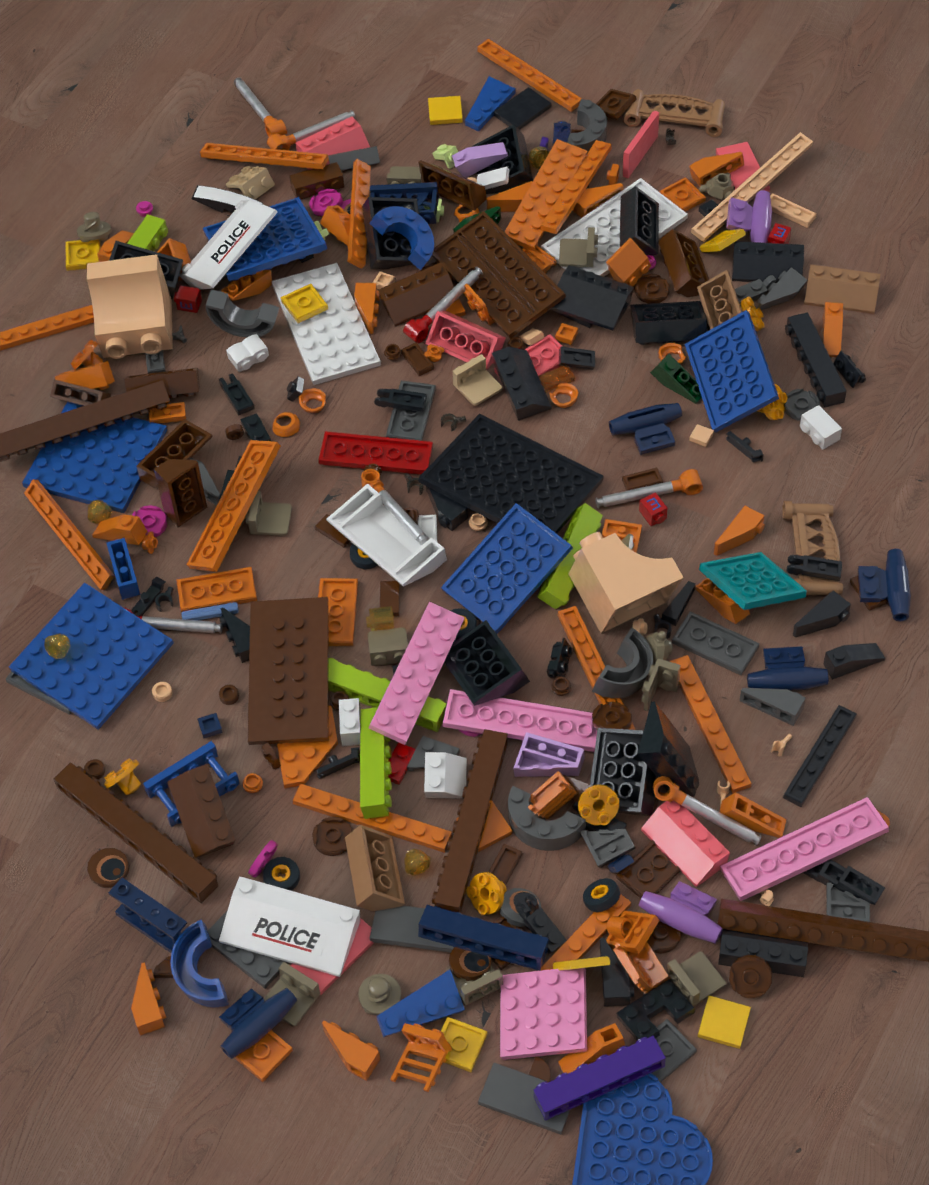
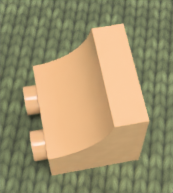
M157 254L88 263L87 282L93 306L95 337L103 358L120 359L131 354H156L161 350L173 349L172 299Z
M595 532L580 541L579 544L582 548L573 555L575 562L569 572L572 582L600 633L606 632L667 603L684 578L672 557L654 559L642 556L628 548L616 533L603 538L600 532Z

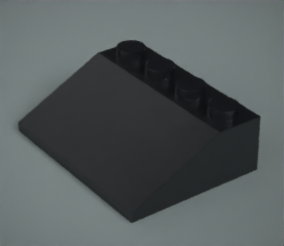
M515 124L472 146L503 142L508 154L507 157L477 172L478 176V174L503 167H508L510 170L508 184L485 189L486 194L501 193L522 184L533 182L525 137Z
M368 197L363 204L362 210L371 269H390L413 265L408 260L411 254V246L405 236L394 231L381 235L369 223L379 211L387 207H404L419 214L417 199Z
M568 265L557 285L565 293L566 298L550 310L613 331L631 303L634 287L612 280L609 277H603L593 272L579 269L576 266Z
M700 301L630 305L634 339L636 343L646 345L649 342L664 344L667 341L682 343L684 340H693L707 332V319Z
M487 620L455 641L444 661L474 706L513 694L530 682Z
M653 701L649 708L638 754L657 778L661 776L668 777L674 784L679 786L680 791L695 797L696 790L699 787V777L690 746L657 703ZM663 784V786L668 791L670 787L666 784Z
M598 728L590 785H605L616 793L619 798L617 813L652 816L655 797L653 783L657 777L638 754L644 730Z

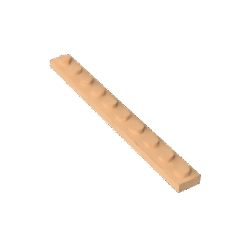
M800 132L692 228L691 233L705 242L727 222L728 205L731 197L749 203L758 191L767 187L812 146L813 141Z

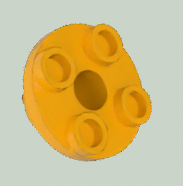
M751 297L741 300L742 312L747 310L750 313L755 330L760 331L765 325L761 319L764 317L761 309H756Z
M777 384L774 385L779 399L757 410L758 412L765 413L766 417L770 420H778L784 417V403L787 402L786 393L782 392Z
M130 758L120 765L122 767L116 773L113 770L104 777L106 780L104 783L105 787L109 788L117 784L125 795L134 793L141 785L133 773L139 762L136 759L132 761Z
M594 785L587 788L581 794L578 801V810L581 817L592 825L609 824L619 809L618 796L610 787L605 785Z
M482 872L472 878L466 893L479 914L489 915L500 910L507 888L492 873Z

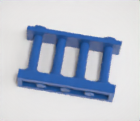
M212 741L143 783L149 798L158 796L170 813L167 814V818L171 827L182 823L175 804L164 791L168 788L167 782L188 770L209 764L221 779V781L215 784L219 797L233 791L240 784L238 774L234 772L228 776L215 759L218 757L216 746Z

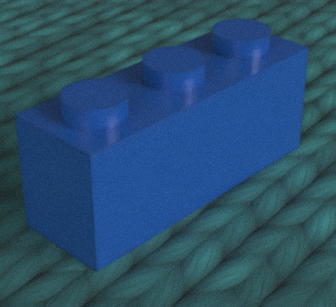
M125 538L106 542L122 600L141 595Z

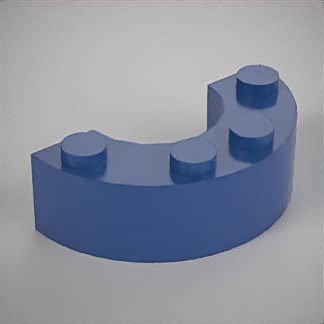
M399 206L387 207L379 211L369 223L381 235L394 231L405 236L411 246V254L408 260L419 270L424 267L432 256L434 250L432 230L428 223L415 211Z
M201 919L187 927L176 940L171 953V971L178 986L195 1003L206 1007L228 1006L229 1002L225 988L220 979H207L198 974L197 964L200 956L205 950L212 947L208 929Z

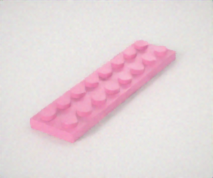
M432 602L428 603L369 725V729L401 744H406L464 621V617Z
M451 689L443 720V727L477 733H483L484 729L508 733V738L524 740L525 734L528 732L590 752L595 751L597 730L592 723L593 713L506 698H497L474 706L465 692Z
M866 797L720 867L739 900L743 901L889 832V827L869 798Z

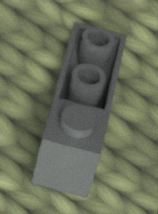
M792 267L787 272L784 270L778 277V283H773L767 290L769 293L766 296L763 294L757 301L759 304L757 308L764 310L794 299L806 284L807 279Z

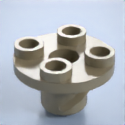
M97 212L86 213L83 217L85 224L77 229V235L81 238V241L89 242L97 239L103 241L108 239V235L111 233L110 224L101 221L100 215Z
M387 974L372 975L366 978L359 988V1002L367 1014L379 1015L401 1001L400 985L393 977Z

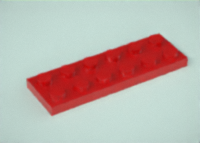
M325 431L318 461L320 465L364 469L369 464H377L382 471L422 474L430 465L433 442Z

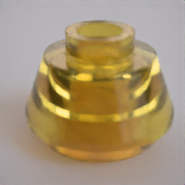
M543 146L532 148L529 152L530 164L534 168L539 169L548 156L549 150Z
M94 500L88 506V520L92 523L99 524L101 521L109 519L112 514L111 507L102 500Z
M58 633L48 636L45 639L44 646L51 657L63 659L70 648V640L66 635Z
M409 850L404 858L405 872L412 876L425 872L430 867L431 858L422 850Z

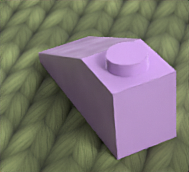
M503 142L465 148L452 155L455 167L462 177L465 178L508 156Z

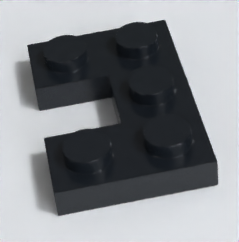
M667 980L616 1014L617 1018L632 1036L639 1040L640 1038H649L653 1035L655 1038L660 1036L659 1030L650 1019L663 1010H666L678 1024L694 1014L695 1008L670 980Z

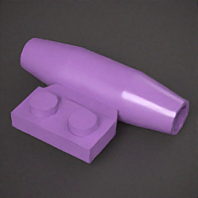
M765 190L758 191L753 207L747 201L731 197L728 205L726 228L750 231L751 242L768 243L772 219L770 193Z
M680 881L671 892L670 898L645 891L640 900L639 907L649 914L656 915L660 922L691 937L716 944L723 930L721 926L708 918L717 899Z

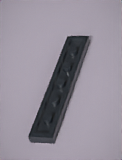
M838 705L784 793L783 798L802 807L855 720L857 713Z

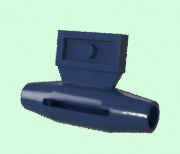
M679 403L659 404L642 408L609 421V429L612 435L635 433L634 441L640 455L675 446L676 441L672 432L665 424L682 417V410Z
M891 549L887 552L885 570L878 568V566H858L860 602H880L888 599L893 619L895 621L907 620L909 618L911 592L909 571L903 551L901 549Z
M802 646L763 649L764 663L767 669L747 674L748 688L796 691L828 685L829 682L827 669L805 667Z
M288 988L283 989L266 1001L253 989L243 994L239 1000L219 1016L222 1023L232 1030L220 1045L223 1052L230 1059H233L254 1046L279 1024L297 1002L295 995Z

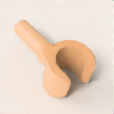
M788 734L783 740L774 741L771 753L778 751V756H782L785 745L792 738V735Z
M718 781L717 793L720 795V807L722 800L729 793V781H727L726 787L720 786V781Z
M770 890L760 892L762 895L759 899L760 902L770 906L774 901L773 892Z

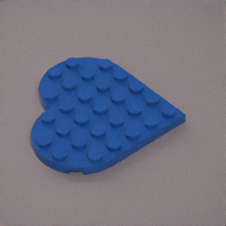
M650 1073L583 1104L572 1185H707L713 1166L712 1150L707 1138L704 1137L695 1124L679 1116L672 1115V1101L668 1090L664 1088L655 1075Z

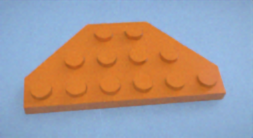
M329 705V741L277 744L284 789L297 787L300 784L305 785L309 780V776L321 766L328 753L338 745L332 706Z

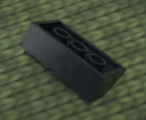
M635 186L621 195L620 247L631 238L645 255H657L659 251V203Z
M115 241L109 261L157 254L171 299H173L183 260Z
M735 241L732 281L753 282L760 279L763 282L768 276L773 275L776 278V282L773 283H778V277L784 270L787 272L791 267L803 276L804 245Z
M506 347L492 353L494 366L518 421L552 409L527 350Z
M723 929L718 965L732 966L733 962L739 957L756 955L763 958L769 964L772 973L804 977L808 942Z

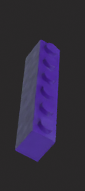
M654 1035L649 1038L643 1037L637 1040L636 1044L629 1047L622 1046L609 1056L602 1055L589 1065L582 1064L571 1073L565 1072L558 1075L551 1082L545 1081L538 1084L533 1089L534 1099L546 1121L664 1068L666 1058Z

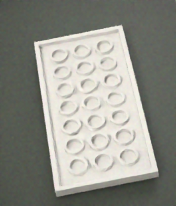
M640 178L541 245V249L556 259V263L559 264L560 240L587 239L588 227H595V235H598V245H594V247L598 248L597 258H594L593 267L578 268L604 277L610 273L606 261L620 248L621 195L636 186L659 203V238L688 219V214Z
M337 263L271 281L313 385L381 366V361ZM311 283L327 303L328 310L297 323L281 302V297Z

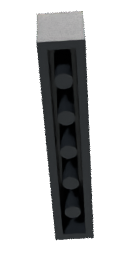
M808 312L788 317L785 332L790 336L792 347L796 348L798 359L802 361L804 371L810 377L811 386L816 389L817 396L824 408L845 403L847 391Z

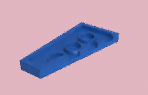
M489 76L465 119V125L479 132L494 116V111L514 96L516 88Z
M451 969L376 1017L383 1038L402 1032L401 1030L405 1023L424 1025L465 1010Z

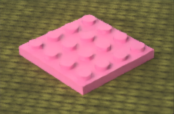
M585 968L561 971L551 969L503 975L500 998V1057L502 1060L587 1051Z

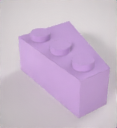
M526 732L513 768L515 777L553 776L557 771H560L566 776H579L585 759L584 749Z

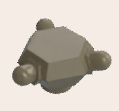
M730 173L718 174L707 181L705 185H701L699 191L702 193L707 192L711 197L720 201L726 199L734 191Z
M664 631L654 632L645 636L653 653V665L656 664L658 658L666 660L672 653V643L666 639Z

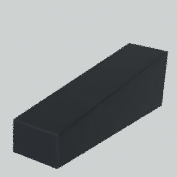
M690 581L686 583L662 613V620L668 621L671 625H677L695 591L696 583Z

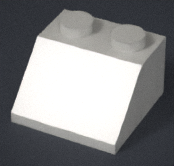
M425 752V798H462L463 789L466 786L467 758L446 752Z

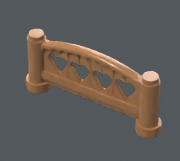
M637 89L632 93L636 96L637 100L629 107L624 117L626 125L636 127L640 124L641 119H648L655 110L659 112V121L705 126L706 133L709 136L718 137L723 129L722 119L725 103L721 99L711 103L702 99L675 94L645 95L642 90ZM646 103H658L659 105L654 109H650ZM663 105H674L675 107L670 111H666ZM679 107H690L692 109H690L686 113H682ZM695 109H706L708 111L699 115Z
M783 501L782 517L783 520L792 519L796 555L812 556L822 551L825 553V559L840 561L838 538L829 518L833 517V505ZM814 521H820L822 523L820 525L822 531H816L807 525ZM822 536L824 546L819 547L809 540ZM801 574L798 575V578H793L807 590L806 595L827 596L832 591H835L837 594L843 593V584L838 581Z

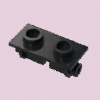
M840 351L833 363L835 368L852 388L855 387L857 382H865L866 375L859 368H856L849 355Z
M565 638L562 639V642H556L553 645L550 657L552 660L549 661L547 674L550 678H555V676L565 677L568 672L572 647Z

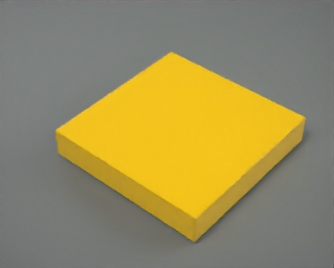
M460 96L428 98L430 125L463 123Z
M744 229L724 230L699 248L701 252L721 251L745 236L746 233Z
M100 240L65 242L67 271L87 269L88 263L99 262L97 254L100 250Z
M311 283L281 297V302L297 323L328 310L327 303Z
M608 956L554 962L553 969L561 971L610 965V959Z
M708 996L698 1037L740 1049L751 1007Z
M447 1017L441 1032H443L452 1049L451 1052L448 1051L445 1063L472 1072L488 1031Z

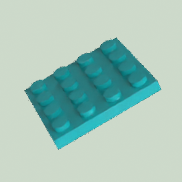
M762 552L703 562L699 566V570L743 610L805 598L807 590Z

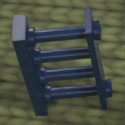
M122 877L108 892L111 897L122 903L115 911L116 915L172 953L173 946L181 935L180 931L186 926L187 921Z

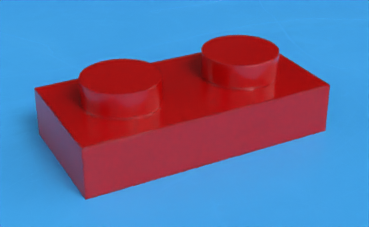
M398 742L391 758L388 760L392 773L388 774L391 782L400 785L407 772V766L416 750L415 748Z

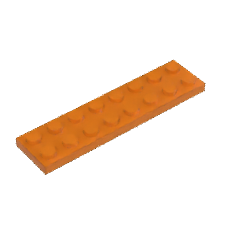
M559 139L556 140L505 230V233L517 245L532 251L535 250L545 232L541 230L542 222L570 179L575 175L587 155V150Z
M250 440L186 564L190 569L218 571L271 464L277 456L281 447L278 442Z

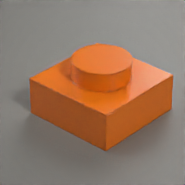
M613 164L611 170L607 172L606 180H609V185L617 184L618 164Z
M562 323L555 335V339L572 345L578 334V328Z

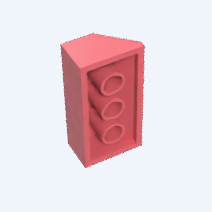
M353 116L296 142V150L298 152L328 155L370 147L361 125Z
M437 311L425 344L443 347L445 353L465 362H469L472 358L482 354L486 358V370H488L493 364L492 353L502 349L506 337L447 311Z
M666 801L660 805L641 828V831L651 841H655V845L675 866L680 868V871L695 887H698L720 871L721 865L728 863L730 852L687 808L674 801L671 803Z

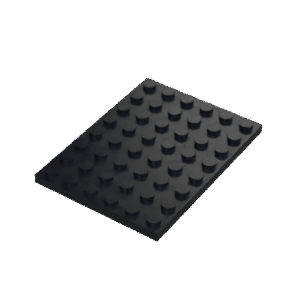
M479 413L419 476L418 482L496 523H499L517 503L557 534L573 516L576 509L602 483L604 476Z

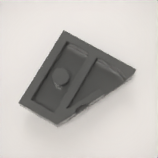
M422 736L407 766V770L411 772L414 769L425 768V752H446L458 756L460 749Z
M626 829L581 831L599 868L636 849Z
M827 882L826 915L870 922L869 902L856 898L846 890L842 892L833 887L834 884Z

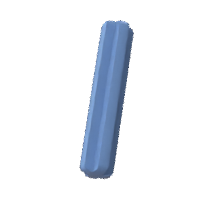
M234 602L183 611L182 619L203 620L222 616L220 608H225L230 613L236 614L239 612L238 604Z

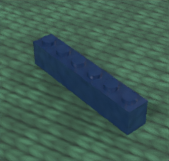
M426 905L419 922L418 937L539 971L542 968L548 951L549 938L542 935L513 929L499 923L484 921L477 917L466 916L437 906Z

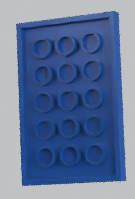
M747 310L685 344L714 432L726 428L779 399L750 313Z
M515 503L443 584L441 589L481 622L487 620L495 633L498 634L573 547Z

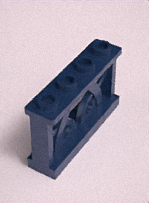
M437 182L370 186V197L417 199L419 215L428 224H436L439 199ZM423 206L429 207L430 210H426Z

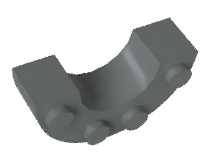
M581 99L577 110V125L583 126L586 129L579 133H570L567 143L589 152L596 140L606 142L607 118L604 111L590 100Z
M212 289L206 303V312L211 321L225 332L239 337H249L254 334L260 337L269 333L274 327L280 308L262 303L258 309L244 310L234 305L227 293Z
M634 628L630 629L617 652L623 658L627 667L614 668L606 665L598 677L592 692L602 697L624 698L635 694L643 686L653 664V653L647 640Z
M512 786L508 797V818L514 834L523 843L535 849L554 851L566 848L582 837L581 831L586 830V819L569 811L556 820L547 821L539 819L528 808L531 805V794Z

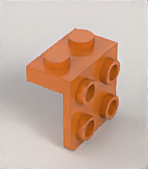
M466 283L464 285V294L469 300L467 302L469 307L473 311L476 310L482 322L486 321L490 326L494 321L489 316L486 304Z

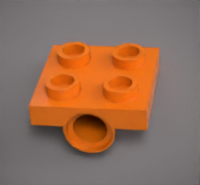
M624 910L620 917L612 916L608 919L606 927L609 936L606 941L612 950L616 948L615 944L618 942L627 952L640 954L660 920L653 914Z

